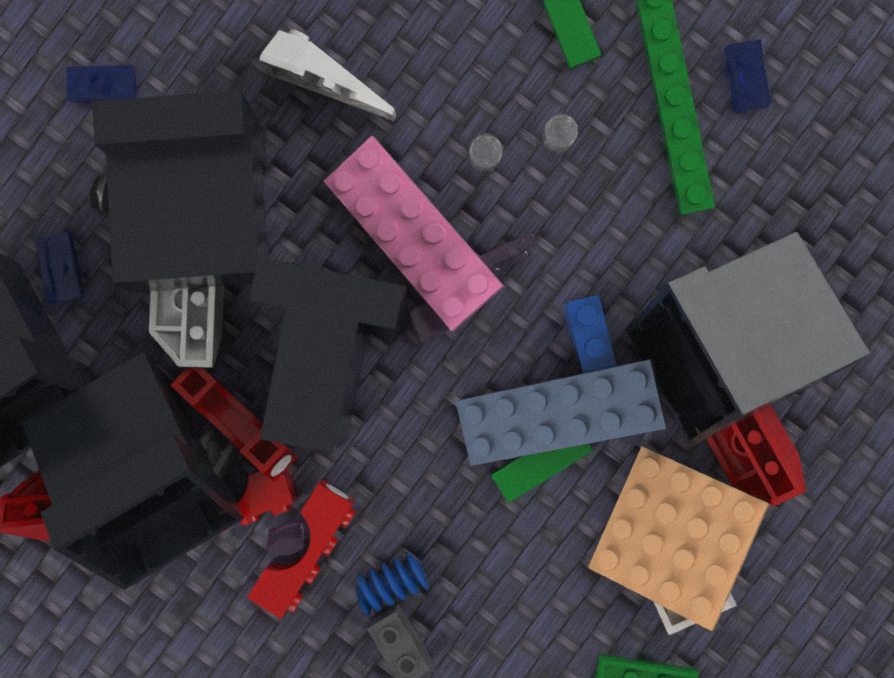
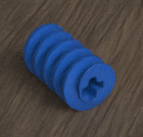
M406 552L405 564H402L397 557L393 558L394 569H390L384 562L381 563L382 574L380 575L373 568L369 569L368 580L360 573L357 574L356 594L367 616L371 614V606L376 611H381L383 609V600L389 606H393L395 604V594L400 600H406L408 598L407 588L413 595L420 593V584L426 590H430L429 582L420 562L409 552Z

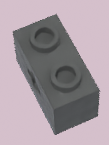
M398 602L369 619L367 631L396 678H418L431 670L432 658Z

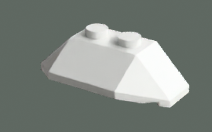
M224 286L151 291L149 333L178 367L214 368L222 338Z

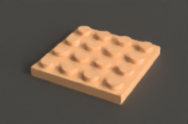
M641 446L588 568L713 631L762 523L769 503Z

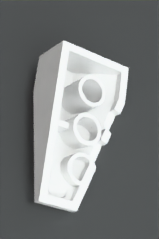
M279 30L261 53L259 60L272 77L386 119L395 120L396 112L391 105L316 45L308 41L309 37L296 30H290L289 33Z

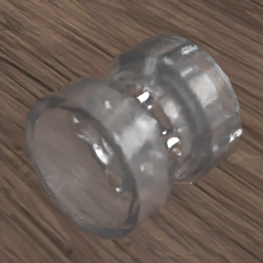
M558 114L551 117L542 134V140L546 148L554 153H562L569 150L578 136L576 121L566 114Z
M491 134L477 136L469 148L471 165L480 172H490L499 166L503 155L501 142Z

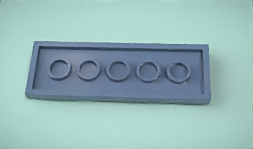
M653 359L456 401L471 466L652 432L668 427Z

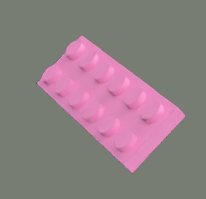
M371 136L324 180L326 185L451 331L459 328L504 287L375 137Z

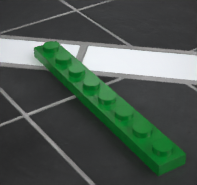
M635 0L679 214L681 216L713 209L715 204L672 0Z

